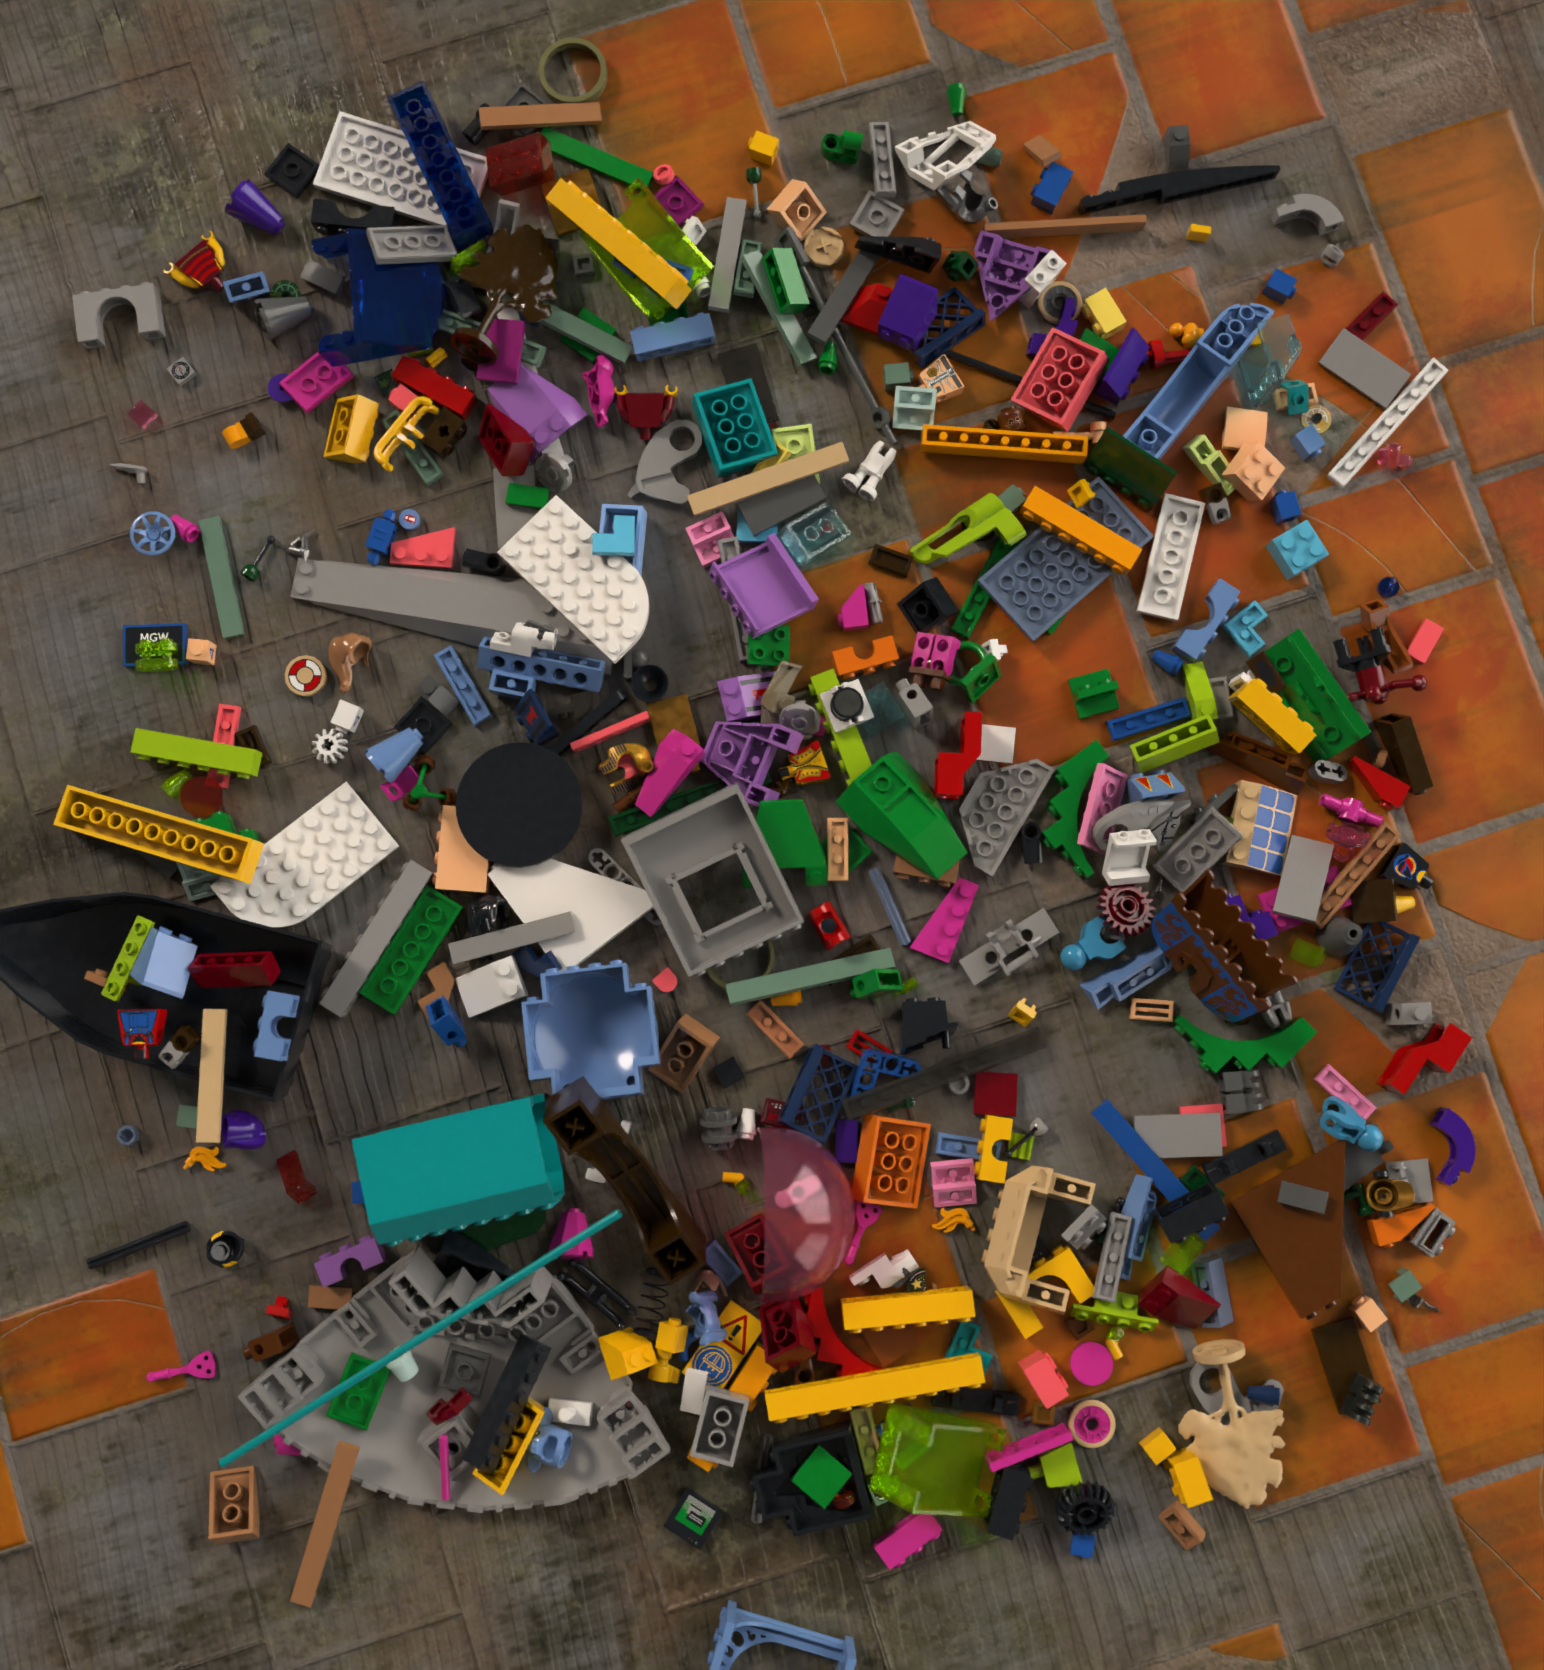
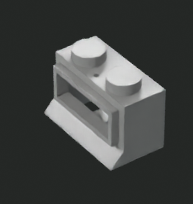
M1435 1207L1425 1221L1422 1220L1416 1226L1419 1231L1413 1239L1407 1237L1405 1241L1424 1255L1433 1258L1434 1255L1438 1256L1442 1252L1444 1240L1454 1234L1456 1222ZM1441 1219L1444 1221V1224L1430 1245L1426 1247L1424 1242Z

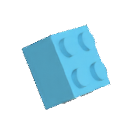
M1308 520L1286 531L1266 545L1267 550L1287 581L1329 555Z

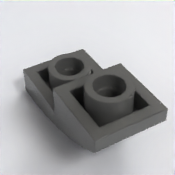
M309 259L300 275V278L304 281L319 286L323 290L337 296L346 279L344 275Z
M1282 1181L1277 1202L1325 1214L1329 1192Z

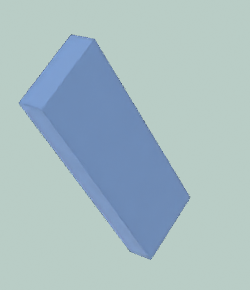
M938 1132L935 1154L979 1160L980 1153H977L978 1140L982 1139ZM996 1141L992 1146V1154L997 1160L1000 1157L1001 1141Z

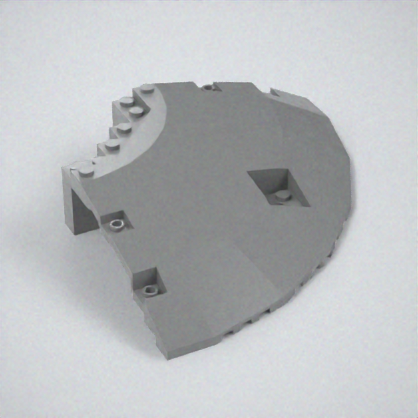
M417 1247L407 1256L404 1255L356 1293L349 1302L333 1312L304 1336L293 1350L279 1358L238 1395V1399L264 1429L267 1430L336 1387L340 1382L351 1352L377 1361L396 1347L409 1341L501 1283L502 1280L493 1270L476 1282L464 1267H461L446 1279L424 1251ZM544 1266L411 1349L412 1356L419 1368L417 1374L408 1381L400 1382L394 1373L390 1372L367 1431L326 1417L332 1401L330 1400L278 1433L283 1438L282 1442L288 1446L292 1444L301 1450V1455L306 1458L310 1456L318 1462L317 1466L327 1473L330 1471L339 1440L360 1446L351 1480L362 1483L361 1487L377 1492V1490L390 1494L389 1497L392 1499L396 1496L408 1501L407 1504L423 1506L424 1503L436 1504V1508L452 1510L455 1507L467 1508L468 1512L483 1513V1511L488 1510L502 1512L505 1508L514 1507L515 1510L530 1509L532 1505L544 1504V1507L563 1505L578 1499L580 1495L588 1492L590 1494L598 1492V1489L604 1486H614L618 1481L625 1478H635L670 1452V1446L646 1404L643 1405L631 1391L633 1382L629 1376L626 1375L611 1381L598 1341L599 1336L594 1331V1325L564 1284L558 1280L556 1275L552 1276ZM347 1311H351L353 1316H349ZM520 1334H524L552 1348L529 1397L544 1407L549 1406V1398L551 1397L593 1402L592 1421L590 1426L552 1422L553 1425L564 1428L573 1434L571 1449L564 1466L556 1468L541 1463L540 1468L535 1473H530L526 1465V1457L530 1453L528 1445L504 1495H500L474 1476L472 1473L475 1467L464 1461L462 1457ZM594 1342L595 1346L591 1347L588 1343ZM454 1343L491 1353L492 1357L481 1397L472 1396L473 1399L457 1416L436 1426L426 1413L440 1398L447 1403L457 1393L456 1391L438 1387L449 1344ZM291 1360H294L297 1364H292ZM630 1402L633 1406L628 1407L626 1403ZM441 1435L448 1436V1444L456 1443L459 1447L457 1451L449 1449L451 1498L447 1501L442 1500L439 1447V1436Z

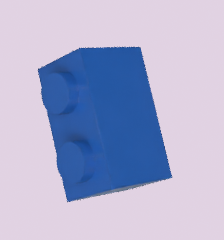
M1052 162L1048 168L1044 167L1040 175V179H1042L1040 184H1035L1030 194L1033 196L1031 204L1053 214L1074 171L1056 162Z

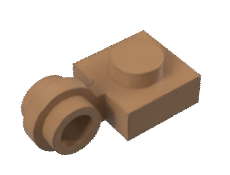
M98 968L96 971L87 970L84 979L104 987L109 977V972ZM129 983L127 984L123 993H125L128 990Z

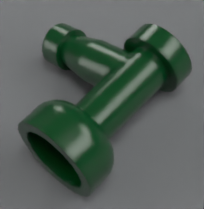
M1363 1183L1352 1185V1191L1344 1194V1202L1358 1199L1360 1206L1357 1208L1359 1216L1376 1212L1367 1202Z

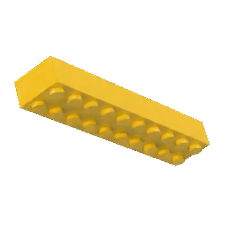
M70 785L66 787L53 824L248 884L252 882L264 847V843L251 838Z

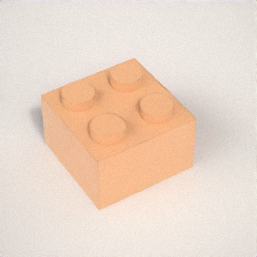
M1259 441L1243 444L1222 473V476L1247 501H1262L1285 467Z

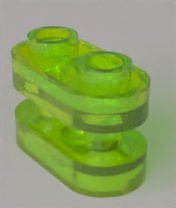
M170 638L160 639V642L140 640L139 643L135 644V654L142 655V659L135 661L136 670L152 672L178 669V659L171 658V654L178 653V644ZM151 655H163V658L151 659Z

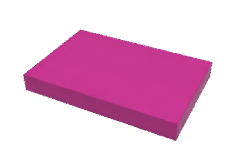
M324 346L279 382V385L306 414H309L350 381L354 375L327 346Z

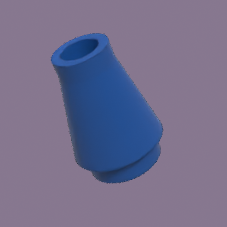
M1158 649L1151 661L1155 662L1170 675H1177L1184 662L1180 659V656L1162 652Z

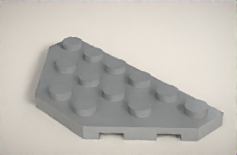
M1038 759L983 772L978 775L959 808L961 822L975 868L993 877L1053 774L1054 768Z

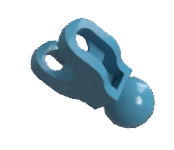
M1097 916L1083 925L1080 939L1076 943L1067 945L1062 949L1060 960L1065 968L1076 971L1081 969L1086 961L1092 958L1098 960L1113 958L1126 948V944L1122 940L1113 944L1105 943L1101 939L1100 931L1106 919L1105 917L1100 918Z
M1330 1096L1324 1100L1322 1108L1324 1114L1320 1118V1126L1324 1131L1337 1139H1345L1353 1144L1356 1141L1357 1145L1367 1152L1376 1151L1381 1147L1383 1134L1378 1127L1371 1124L1366 1125V1120L1350 1104L1342 1099ZM1328 1105H1337L1339 1107V1111L1336 1112L1330 1109ZM1331 1119L1335 1125H1329L1326 1120Z

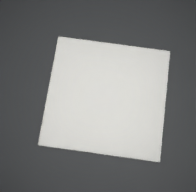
M982 724L981 755L977 760L1013 763L1016 728Z

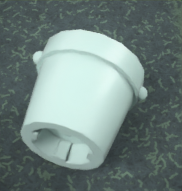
M411 1350L386 1365L400 1382L410 1380L419 1370Z

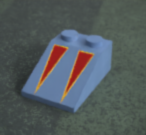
M1164 770L1153 771L1150 776H1144V773L1134 774L1126 782L1129 803L1146 799L1170 800L1185 792L1184 786L1171 772L1164 773Z

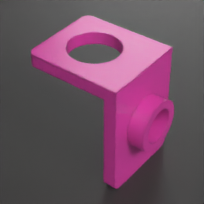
M407 766L392 784L386 782L380 787L391 802L402 799L406 792H411L412 788L416 786L419 776L411 766ZM388 787L393 788L397 795H393Z

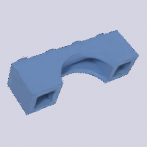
M1219 578L1204 599L1210 612L1207 626L1199 630L1186 629L1180 635L1171 651L1190 663H1193L1196 659L1200 661L1207 651L1204 649L1207 642L1212 643L1218 634L1215 630L1218 626L1222 627L1229 616L1226 613L1229 609L1233 610L1240 599L1237 597L1241 591Z

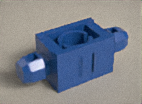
M390 509L385 510L382 516L383 519L375 518L365 544L368 551H371L368 553L367 562L374 566L379 564L381 560L380 555L388 557L391 543L394 542L398 531L396 524H394L396 512Z

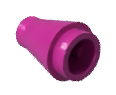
M177 514L170 518L176 532L183 541L192 543L198 539L200 530L196 524Z

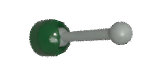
M752 167L746 170V179L753 185L754 217L760 218L762 214L759 211L757 184L762 179V170L758 167Z

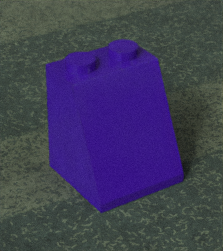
M900 274L879 320L878 336L885 341L898 344L904 349L915 351L937 315L938 289Z

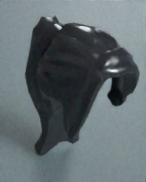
M483 895L477 901H470L468 903L467 925L472 937L490 933L491 927H496L495 921L498 916L501 918V928L505 929L507 927L510 908L507 900L503 899V897L499 895ZM491 955L478 958V962L483 963L486 959L492 960L493 958Z

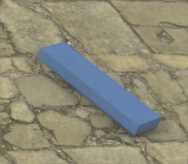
M450 645L433 655L473 725L476 727L493 717L453 646Z

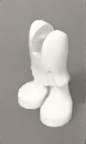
M881 440L872 447L855 474L847 473L842 478V483L851 492L856 493L866 475L870 476L858 491V495L864 500L872 502L877 497L876 485L882 480L884 472L893 462L897 452L895 449L890 448L885 457L882 456L880 452L885 443Z

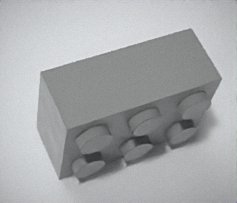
M707 1385L690 1456L733 1467L749 1405V1395Z

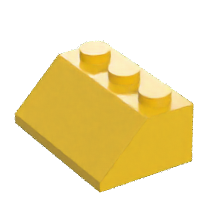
M359 394L336 399L323 457L353 464L366 462L370 453V441L374 435V423L378 417L379 403Z

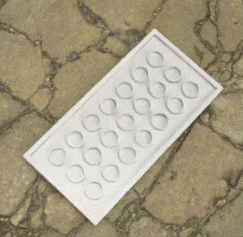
M339 111L313 186L317 189L371 206L394 207L399 215L431 225H447L448 230L467 236L493 162L491 158Z

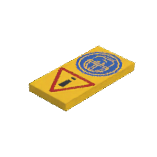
M733 1300L728 1302L719 1316L721 1325L727 1331L726 1339L719 1342H711L706 1346L699 1345L682 1370L684 1375L687 1367L708 1372L707 1385L724 1388L762 1332L760 1319Z

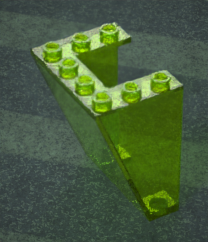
M638 177L624 191L633 201V204L617 220L663 259L691 267L694 271L688 286L693 289L715 267ZM642 187L639 194L633 195L634 189ZM584 231L579 234L622 291L654 323L673 307L666 300L655 294L639 277L633 279L612 264L614 256L595 240L588 238V234Z
M890 1403L869 1490L912 1514L987 1517L992 1495L977 1488L986 1446L1002 1452L1007 1430L987 1421ZM993 1433L999 1435L997 1443H994L992 1440ZM980 1495L984 1501L982 1508H979L977 1505V1499Z

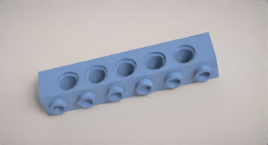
M485 636L479 645L477 668L492 672L494 669L533 677L535 680L545 681L548 684L555 683L565 685L568 688L584 689L588 692H600L604 682L606 661L554 650L537 649V647L531 657L490 649L492 638Z

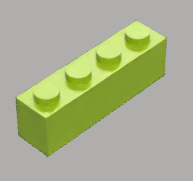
M1206 714L1130 745V749L1139 772L1144 773L1219 743L1218 731L1210 714Z

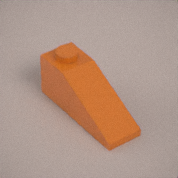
M1425 1202L1393 1211L1394 1218L1384 1219L1379 1218L1378 1215L1365 1219L1372 1243L1381 1246L1382 1249L1393 1247L1395 1242L1401 1241L1435 1209L1434 1204Z

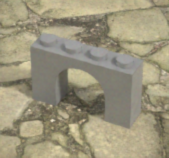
M144 282L137 286L123 285L117 289L103 288L97 292L83 291L72 295L77 340L84 349L105 347L103 321L108 311L118 305H130L135 308L138 331L145 340L166 338L161 295L153 283Z

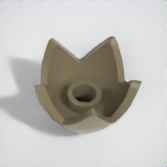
M710 1270L697 1273V1277L693 1279L690 1286V1294L692 1291L697 1293L712 1291L718 1295L720 1289L724 1296H728L722 1280Z

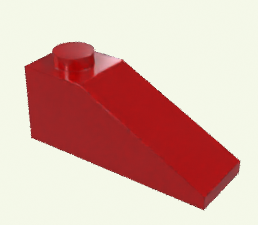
M1356 756L1348 759L1347 764L1372 799L1379 803V807L1387 811L1400 808L1411 786Z

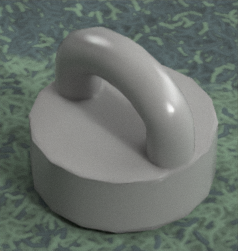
M1328 244L1321 253L1320 258L1326 266L1335 267L1344 257V253L1335 245ZM1326 255H1327L1330 259L1334 260V262L1328 261V260L1326 259Z

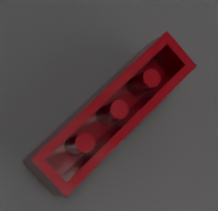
M272 951L198 954L188 966V970L198 988L271 986L281 973Z

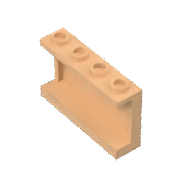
M443 805V810L439 811L438 821L441 823V831L437 832L436 841L439 843V852L435 853L434 859L435 864H437V873L434 872L433 874L435 889L489 894L490 877L487 874L491 872L492 862L478 854L464 838L458 825L456 806Z

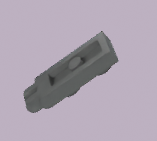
M1231 784L1219 795L1215 792L1207 799L1209 803L1204 808L1200 806L1192 813L1194 818L1189 822L1193 825L1211 806L1217 810L1238 790V786Z

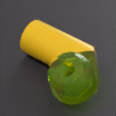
M723 1172L722 1182L734 1183L740 1195H747L749 1193L750 1183L744 1174Z
M1115 1326L1109 1330L1105 1344L1113 1359L1117 1360L1123 1356L1118 1343L1121 1337H1124V1331L1122 1328Z

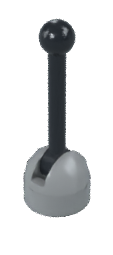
M1038 1117L1034 1119L1030 1124V1132L1010 1150H1005L1003 1153L1004 1157L1010 1158L1012 1153L1032 1135L1042 1136L1045 1134L1048 1128L1044 1122Z

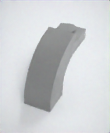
M1313 194L1293 195L1289 203L1278 206L1271 217L1273 225L1297 218L1308 220L1316 227L1319 235L1338 230L1345 221L1336 206L1325 198Z

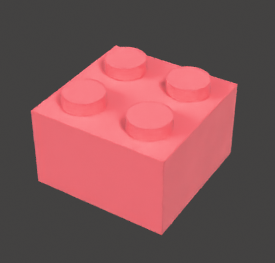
M1039 1349L1018 1362L1046 1409L1069 1396L1066 1391L1069 1386L1059 1372L1055 1373L1054 1370L1057 1366L1047 1352L1043 1354Z

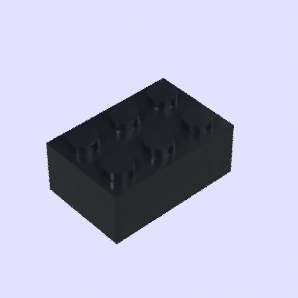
M1210 1181L1152 1210L1171 1244L1183 1242L1187 1239L1188 1235L1194 1232L1196 1234L1203 1232L1207 1228L1206 1226L1212 1223H1220L1230 1214L1219 1192Z
M1017 1462L996 1471L982 1520L987 1533L1012 1541L1015 1534L1018 1535L1021 1526L1019 1517L1021 1512L1024 1513L1027 1504L1025 1495L1027 1491H1030L1033 1478H1031V1474L1025 1464Z

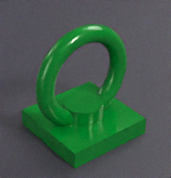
M961 641L959 650L969 649L976 652L981 662L973 666L964 678H957L952 675L949 683L963 687L967 700L973 704L1002 677L997 658L992 653L987 654L985 649L975 642Z

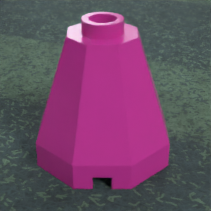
M568 1208L567 1212L562 1213L549 1246V1252L588 1228L585 1213H581V1209ZM591 1237L562 1254L560 1258L586 1259V1255L590 1259L594 1258V1247Z

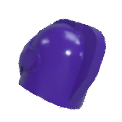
M233 1110L223 1115L221 1126L224 1149H257L265 1144L266 1131L258 1117L246 1110Z

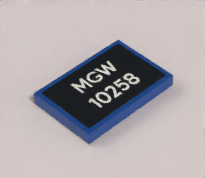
M187 624L123 625L124 667L187 665Z

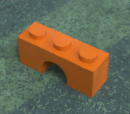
M893 636L872 640L873 655L868 659L858 658L852 646L832 651V659L838 679L850 680L856 677L855 674L863 673L868 675L876 672L875 669L877 668L890 669L895 667V663L899 661V656Z

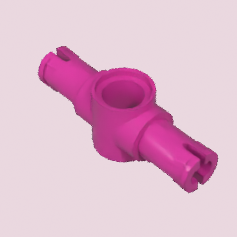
M1325 793L1320 797L1319 805L1335 811L1339 815L1338 818L1342 821L1352 824L1363 822L1376 828L1382 823L1383 817L1367 811L1359 800L1348 797L1337 799Z

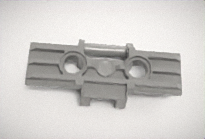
M1042 908L1015 926L1013 921L1009 919L1000 928L993 932H988L985 934L988 942L960 959L959 963L974 986L1000 969L1008 977L1011 975L1010 972L1029 960L1037 959L1039 955L1035 948L1058 934L1059 931L1045 909ZM1023 930L1031 931L1032 939L1029 942L1023 939L1021 935ZM1022 946L1026 947L1028 952L1005 965L1002 960L1003 958ZM988 952L996 954L997 960L994 964H989L985 960Z

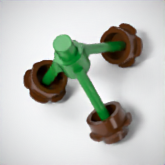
M420 755L415 760L416 769L420 772L419 779L411 792H406L403 795V807L407 810L416 811L422 805L423 797L438 798L440 805H454L457 796L454 789H442L439 794L428 792L427 788L423 785L424 775L431 773L435 768V760L429 755Z

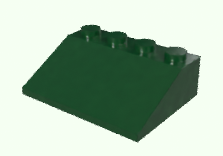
M1108 426L1083 465L1088 473L1098 475L1105 484L1116 487L1123 496L1133 498L1140 507L1149 510L1153 509L1178 473Z

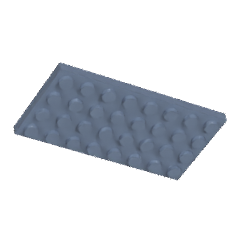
M1099 476L1090 483L1092 492L1096 493L1095 497L1079 508H1076L1072 499L1067 503V505L1140 548L1154 537ZM1039 527L979 578L977 583L1033 643L1114 571L1107 564L1095 561L1090 554L1078 551L1076 546L1070 542L1061 541L1058 535L1053 532H1047Z

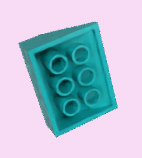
M752 378L693 394L691 405L717 478L731 475L734 472L737 473L778 455Z

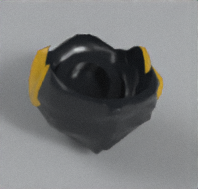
M220 1231L214 1234L207 1242V1260L220 1268L236 1264L244 1252V1239L232 1231Z

